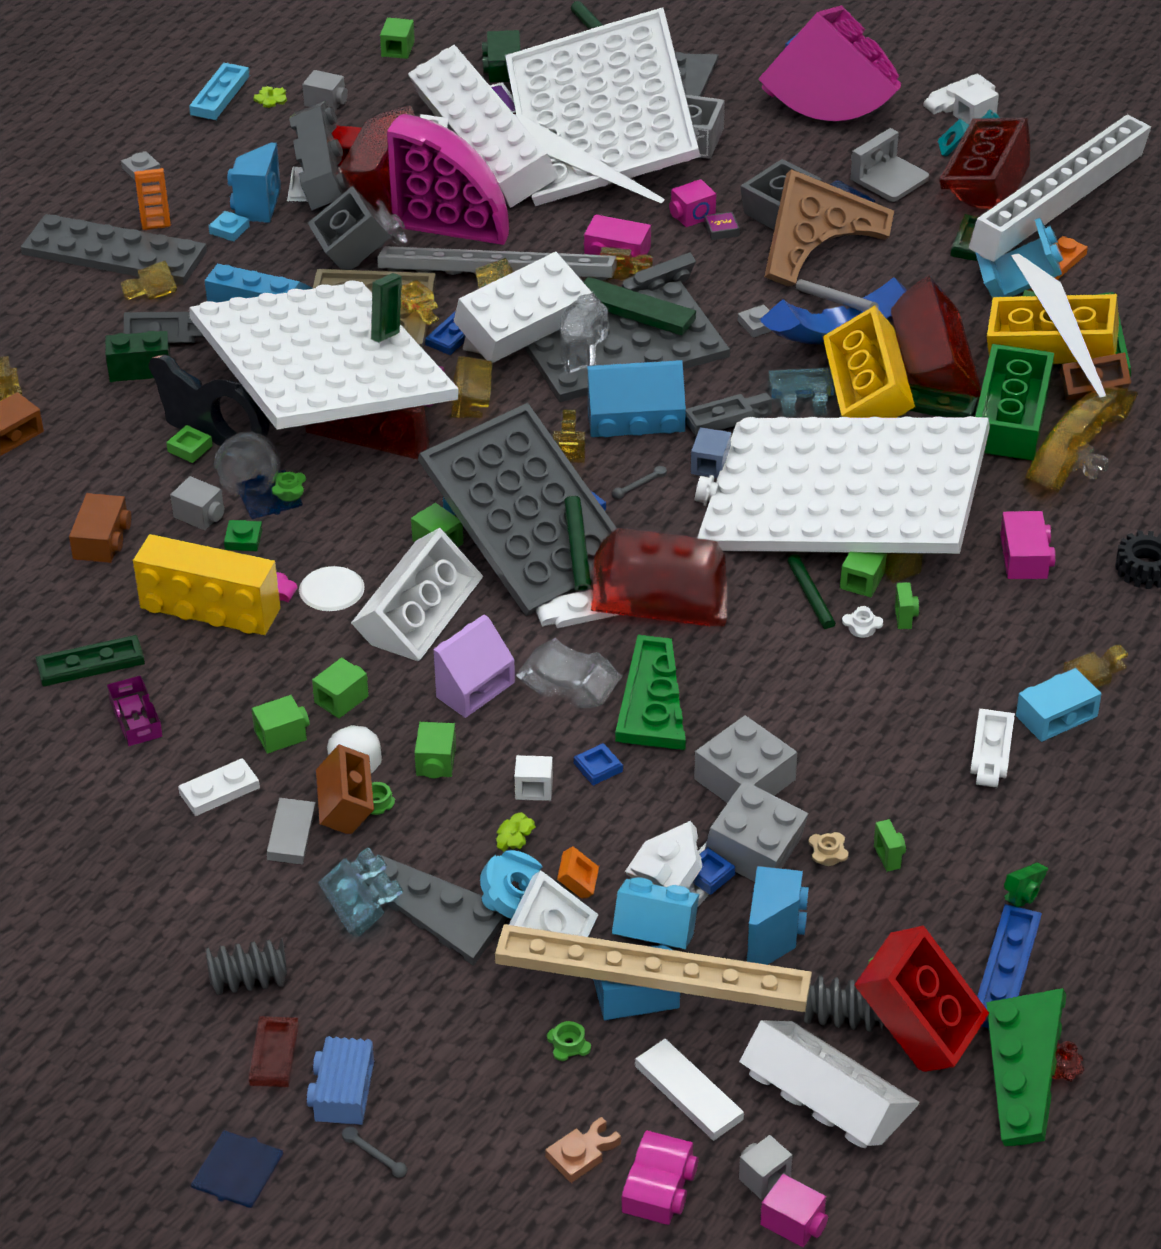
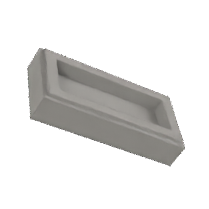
M279 798L267 849V860L294 864L304 863L315 813V802Z

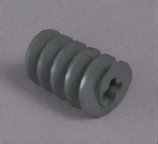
M281 938L279 948L276 950L270 939L265 940L264 948L261 952L254 941L250 942L248 953H244L240 944L237 943L234 946L233 954L230 956L224 945L219 946L217 957H213L210 949L206 947L210 985L213 986L217 995H222L225 983H228L232 993L238 992L240 981H243L248 991L253 990L256 979L259 980L263 989H268L271 977H274L279 987L284 986L287 968L283 938Z
M822 975L817 977L813 986L810 985L804 1016L806 1024H809L814 1014H817L821 1026H825L829 1017L833 1016L836 1028H841L845 1018H849L852 1030L857 1029L861 1020H864L867 1032H872L877 1022H880L881 1030L883 1029V1022L861 993L856 991L853 979L848 981L844 990L841 989L837 977L833 978L829 988L825 987Z

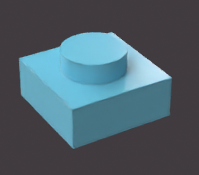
M224 211L209 225V234L234 242L250 227L249 219Z

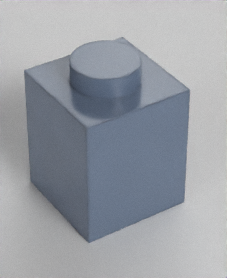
M700 427L691 450V474L706 477L712 475L714 478H718L719 472L723 470L731 447V432Z

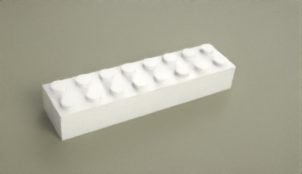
M455 45L442 50L437 56L420 64L416 69L408 73L419 96L433 114L438 117L448 118L447 129L454 131V133L468 142L485 160L495 175L505 202L510 208L559 178L548 153Z

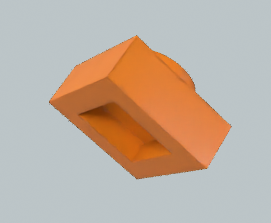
M573 846L562 854L557 880L578 897L586 899L594 894L599 866Z

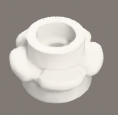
M711 475L710 478L700 476L695 501L704 503L703 506H707L711 496L716 495L719 483L714 482V476Z

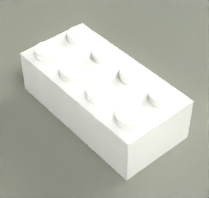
M554 252L459 298L454 323L486 361L492 364L585 317L593 293L560 255Z

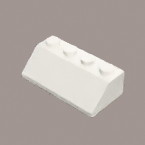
M438 528L415 541L351 624L370 645L415 661H420L483 578V575L444 531Z
M761 1020L739 1061L751 1069L749 1075L765 1085L774 1084L782 1090L780 1095L784 1099L798 1106H801L802 1103L814 1110L812 1116L816 1120L830 1127H833L834 1124L846 1131L845 1138L862 1148L882 1145L920 1103L793 1021Z

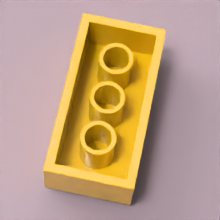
M1117 294L1066 295L1091 359L1116 354L1119 329ZM1037 296L993 297L987 332L989 355L992 344L1053 352V364L1077 362Z
M875 305L823 336L842 417L897 418L915 407L894 327Z
M151 534L148 535L133 559L140 608L146 609L149 612L170 614L183 620L202 621L215 627L234 628L247 634L266 635L280 610L276 563L274 560Z

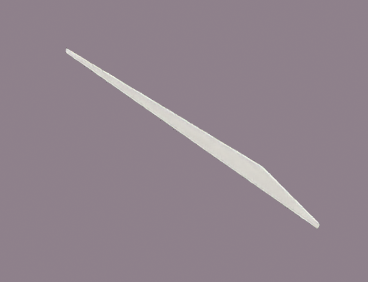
M519 112L515 114L549 156L659 203L665 200Z

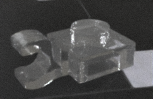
M378 200L376 204L379 211L376 213L391 236L389 239L398 246L408 241L402 230L405 228V225L396 214L390 216L385 204Z

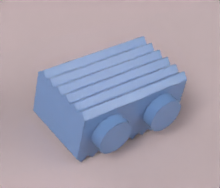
M328 1036L325 1038L323 1051H316L313 1071L314 1075H318L317 1082L309 1083L307 1092V1106L313 1107L315 1121L363 1125L374 1065L373 1043L371 1040L367 1039L364 1041L361 1038L358 1040L354 1038L347 1039L346 1037L340 1039L339 1037L332 1038Z

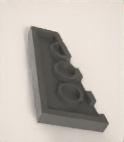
M675 52L685 94L694 96L704 95L706 85L718 64L719 54H684Z
M382 855L379 856L362 879V888L396 912L400 911L411 919L413 924L422 930L426 929L438 938L441 944L449 949L453 948L464 956V960L473 966L508 918L498 911L488 909L482 902V895Z

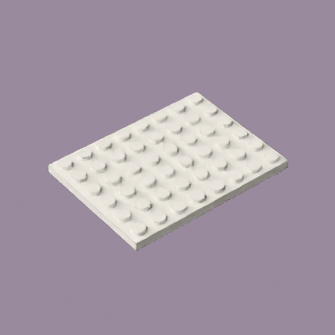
M663 7L505 55L516 113L523 114L628 178L701 157ZM549 156L559 178L532 194L534 205L538 206L603 187L612 182Z
M347 281L342 285L335 286L319 285L315 289L308 290L291 289L287 293L280 294L263 293L258 297L246 299L235 297L229 301L218 303L207 301L198 306L189 307L192 322L276 429L458 400V387L401 324L400 333L380 343L371 340L372 292L362 282Z
M989 417L744 418L735 425L727 459L716 483H719L716 495L711 496L696 540L698 550L960 554L989 434Z

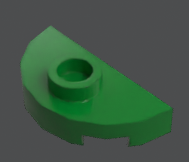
M1037 862L1007 874L1004 889L1008 893L1004 896L1005 901L1016 907H1022L1026 902L1031 904L1037 897L1040 884L1049 868Z

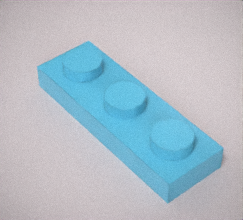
M223 63L189 105L190 115L216 120L250 77L249 67Z

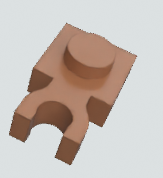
M600 1117L592 1123L589 1131L584 1135L576 1128L545 1149V1157L572 1183L602 1162L601 1151H609L620 1145L621 1135L615 1131L608 1137L600 1136L599 1134L606 1130V1121Z

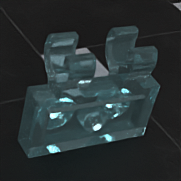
M830 368L768 371L771 398L781 399L783 417L796 416L795 403H797V398L812 397L814 414L827 415L826 402L828 401V396H834V382Z
M370 848L364 849L354 862L344 858L318 882L348 932L357 938L385 914L380 906L381 904L392 902L403 893V889L397 880L394 879L391 882L387 874L382 873L387 868V864L381 855L378 854L375 857ZM378 876L368 887L364 880Z

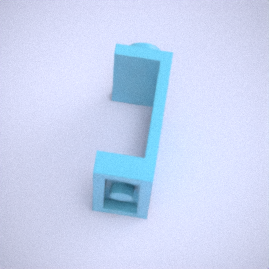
M1041 218L1035 219L1040 236L1039 239L1002 255L994 262L982 258L976 253L984 284L992 298L1012 297L1031 288L1011 255L1020 254L1053 278L1062 274L1059 262L1063 261V257L1057 244H1055L1057 243L1056 236L1051 226L1045 228Z

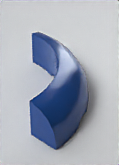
M895 277L874 292L863 297V299L876 302L879 306V311L889 323L917 304L908 290ZM783 299L760 318V321L775 334L787 340L820 345L824 344V335L864 311L854 308L846 309L844 306L824 309L821 314H812L808 310L795 307Z

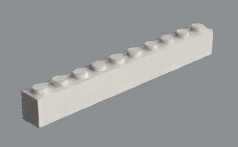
M1128 114L977 218L969 249L978 253L982 258L993 262L1037 231L1035 219L1041 218L1043 224L1046 225L1142 156L1151 126Z

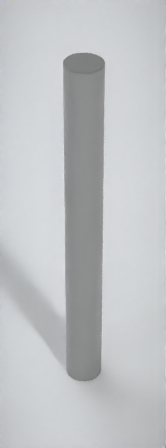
M803 279L798 280L796 283L798 291L860 311H866L874 305L879 309L876 302Z

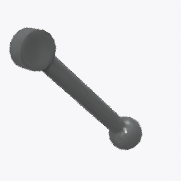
M664 466L655 467L653 473L623 488H615L612 491V497L618 500L622 499L626 493L657 477H664L667 474V469Z
M346 1127L342 1131V1137L345 1142L355 1143L392 1169L394 1177L402 1178L407 1174L408 1169L405 1163H396L360 1138L355 1127Z

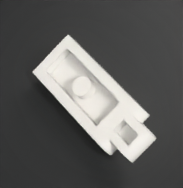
M979 74L971 75L968 78L932 92L924 101L923 106L933 114L942 111L949 113L954 111L955 93L978 82H981L993 91H995V85Z
M619 583L559 596L548 604L538 607L536 613L542 627L555 624L557 628L631 613V605L622 584Z
M979 709L970 771L971 774H977L976 785L998 788L999 777L1006 778L1015 713Z

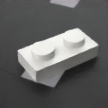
M241 758L179 785L178 788L179 794L193 814L197 816L259 789L260 785L256 775L244 759Z

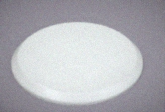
M337 566L324 567L311 572L302 580L299 587L301 599L308 606L322 611H337L348 608L355 604L364 592V582L356 572Z

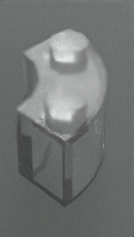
M593 292L579 296L565 310L561 319V361L567 373L594 365L595 346L608 338V309Z
M556 638L536 647L516 675L539 694L550 698L557 694L572 700L570 705L578 708H592L603 705L622 677L612 666L611 662L599 652L592 654L577 652L566 647Z

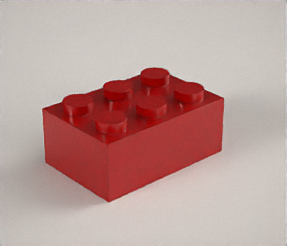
M924 925L891 932L854 984L916 1067L923 1072L955 1067L989 1015L988 1010Z

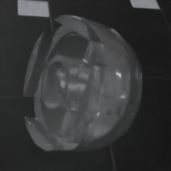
M247 431L239 432L226 439L217 450L213 464L220 477L219 482L226 490L237 496L244 494L245 497H250L246 496L247 490L248 492L255 490L256 493L260 491L259 494H263L271 487L279 473L281 462L279 452L272 441L262 434ZM253 477L262 479L260 481L263 482H260L259 486H252L257 488L249 487L250 489H247L245 486V492H243L242 489L244 488L241 486L244 480Z

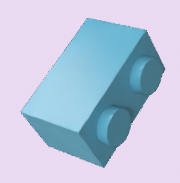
M1074 668L1020 692L1016 717L1043 742L1097 717L1102 693Z
M645 878L626 879L617 892L612 934L686 949L694 934L699 894L689 892L688 888L679 885L668 887L654 885L652 881Z

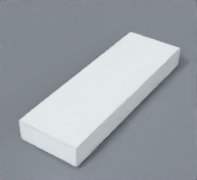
M666 1039L635 1058V1067L713 1141L743 1121L744 1112Z

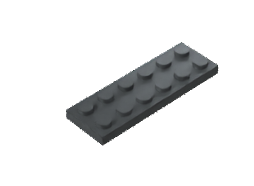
M45 214L22 244L21 252L22 255L185 285L206 254L207 246L206 243L195 242L189 239H179L162 234H152L135 229H125L108 224H98L81 219L77 220Z

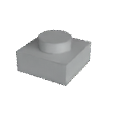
M146 151L136 153L129 158L121 160L122 169L134 180L135 171L160 169V164Z
M765 305L738 313V322L752 337L771 332L760 321V318L770 311Z

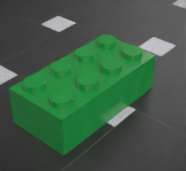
M992 344L975 416L976 418L989 417L990 429L984 453L1035 461L1054 361L1053 352Z

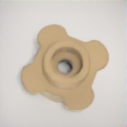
M838 832L810 836L809 845L813 847V861L826 866L845 861L848 858V851L843 846L845 837Z

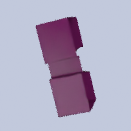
M141 675L107 685L110 703L128 746L163 737L160 719L153 703H150L149 694ZM129 685H132V687H129V688H126V689H122V690H119V688H122V687H126V686H129ZM143 691L145 694L142 696L143 705L138 694L118 699V703L117 700L113 701V699ZM143 706L147 718L142 715ZM137 713L138 715H142L139 716V719L135 721L134 718H131L132 714ZM123 716L125 719H128L126 720L129 728L128 731L125 730V727L121 720V717ZM155 718L156 723L150 724L149 719Z

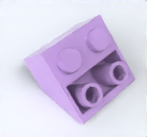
M484 614L472 623L467 624L448 640L441 642L434 649L436 698L465 718L515 683L514 658L489 617Z

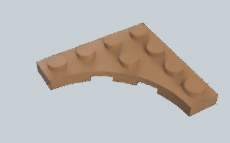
M791 169L786 174L764 277L786 286H793L796 284L799 271L809 253L821 243L835 237L865 235L878 239H887L890 236L894 210Z

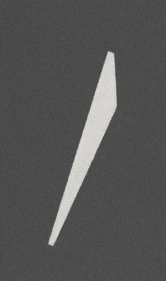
M1020 254L1011 255L1099 397L1106 396L1061 282Z

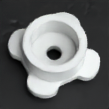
M860 606L854 613L844 615L842 623L845 626H849V631L854 636L865 638L873 635L876 628L879 629L883 626V619L876 617L870 611V608Z

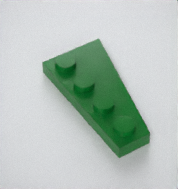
M646 635L637 636L616 727L615 742L686 750L672 638Z
M1064 988L986 1002L989 1012L988 1022L1001 1140L1004 1146H1018L1045 1141L1052 1097L1050 1092L1052 1075H1055L1057 1063L1055 1058L1056 1048L1062 1030L1061 1015L1062 1009L1065 1008L1067 997Z

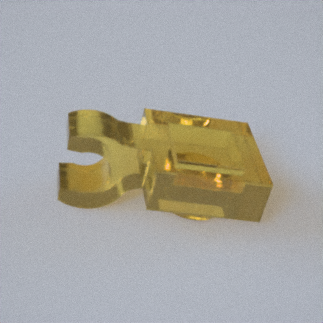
M602 247L600 255L616 256V270L612 278L608 279L625 280L630 278L631 274H636L639 271L650 268L653 264V256L644 254L631 257V249Z
M166 261L138 270L140 279H128L120 283L126 300L143 294H147L148 299L151 300L177 291V286Z
M418 280L401 286V308L407 313L418 311L426 325L439 321V318L432 311L438 308L434 301V293Z
M9 356L0 357V401L16 392L23 396L22 389L19 387L17 367L11 368Z
M563 410L562 431H553V439L570 462L585 463V432H576V410Z
M1115 645L1108 649L1100 658L1095 652H1091L1064 663L1063 671L1067 672L1076 668L1097 688L1111 683L1113 673L1127 668L1121 659L1128 657V653L1121 645Z

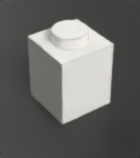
M978 82L955 93L953 115L973 126L989 109L997 114L999 94Z

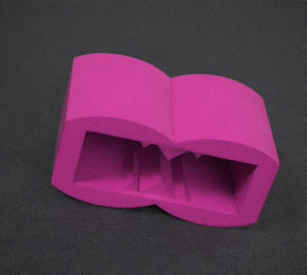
M646 1130L624 1186L622 1213L670 1225L674 1213L681 1215L687 1191L683 1190V1186L686 1180L693 1181L698 1166V1157L693 1156V1142Z

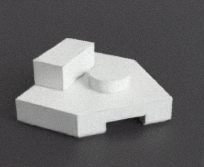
M689 821L645 841L625 872L631 878H645L652 881L654 885L663 887L679 885L689 888L702 869L701 856L697 850L696 841L698 835L696 827Z

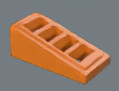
M164 169L135 171L142 229L170 227L171 222ZM159 181L158 185L142 186V183ZM161 193V195H153V196H144V197H143V195H146V194ZM162 204V206L145 208V206Z

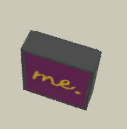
M733 212L704 216V224L711 240L740 236V228Z

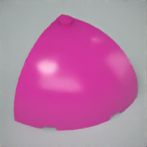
M842 5L817 12L758 79L763 83L762 89L771 97L776 96L785 105L798 113L825 121L849 120L872 112L888 101L900 89L901 82L897 80L899 75L876 41L869 37L865 38L862 35L865 29Z
M409 114L398 116L387 130L393 227L504 245L509 233L506 202L495 175L481 155L463 138L440 124Z

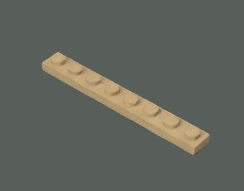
M506 924L503 925L495 952V964L801 1012L806 1011L812 975L811 971Z

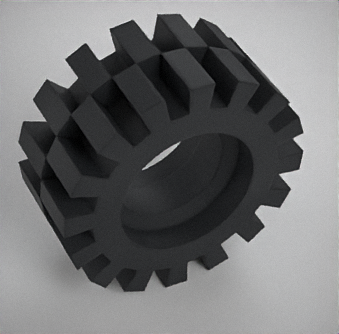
M1137 531L1136 537L1130 533L1126 539H1121L1118 545L1115 569L1118 570L1117 574L1120 578L1125 576L1124 581L1129 584L1131 581H1134V587L1140 588L1141 584H1145V589H1152V584H1155L1157 588L1161 587V534L1155 537L1153 531H1148V535H1144L1143 531ZM1138 558H1150L1155 560L1156 562H1146Z

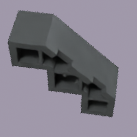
M323 101L299 110L289 117L291 128L293 131H296L298 139L293 140L296 160L303 169V172L299 173L300 184L311 210L334 202L349 188L344 172L340 173L337 166L342 161L341 156L343 155L338 139L334 140L332 132L336 129L337 116L334 109L328 107L327 102Z

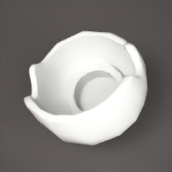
M351 725L342 728L332 734L328 741V755L340 744L369 755L371 773L381 764L382 756L379 739L367 727Z

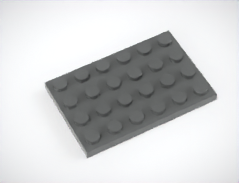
M681 281L667 283L652 291L644 289L638 292L696 310V320L683 336L589 306L585 317L524 347L559 402L588 395L587 366L682 360L683 369L728 358L730 357V348Z
M529 403L523 404L419 454L417 460L525 616L536 612L538 607L548 604L559 596L576 592L564 504L565 498L569 496L581 498L591 584L633 563L636 558V554Z

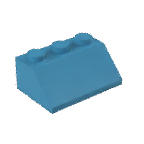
M217 264L205 279L207 301L216 303L229 301L235 297L246 299L258 297L263 293L280 294L287 293L291 289H313L300 281Z
M682 360L587 366L588 419L591 437L685 432L686 406Z

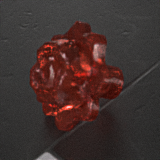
M1065 1041L1059 1044L1057 1042L1055 1055L1057 1063L1055 1075H1052V1078L1065 1079L1072 1082L1076 1075L1083 1073L1084 1067L1080 1064L1083 1057L1076 1053L1078 1048L1075 1043Z

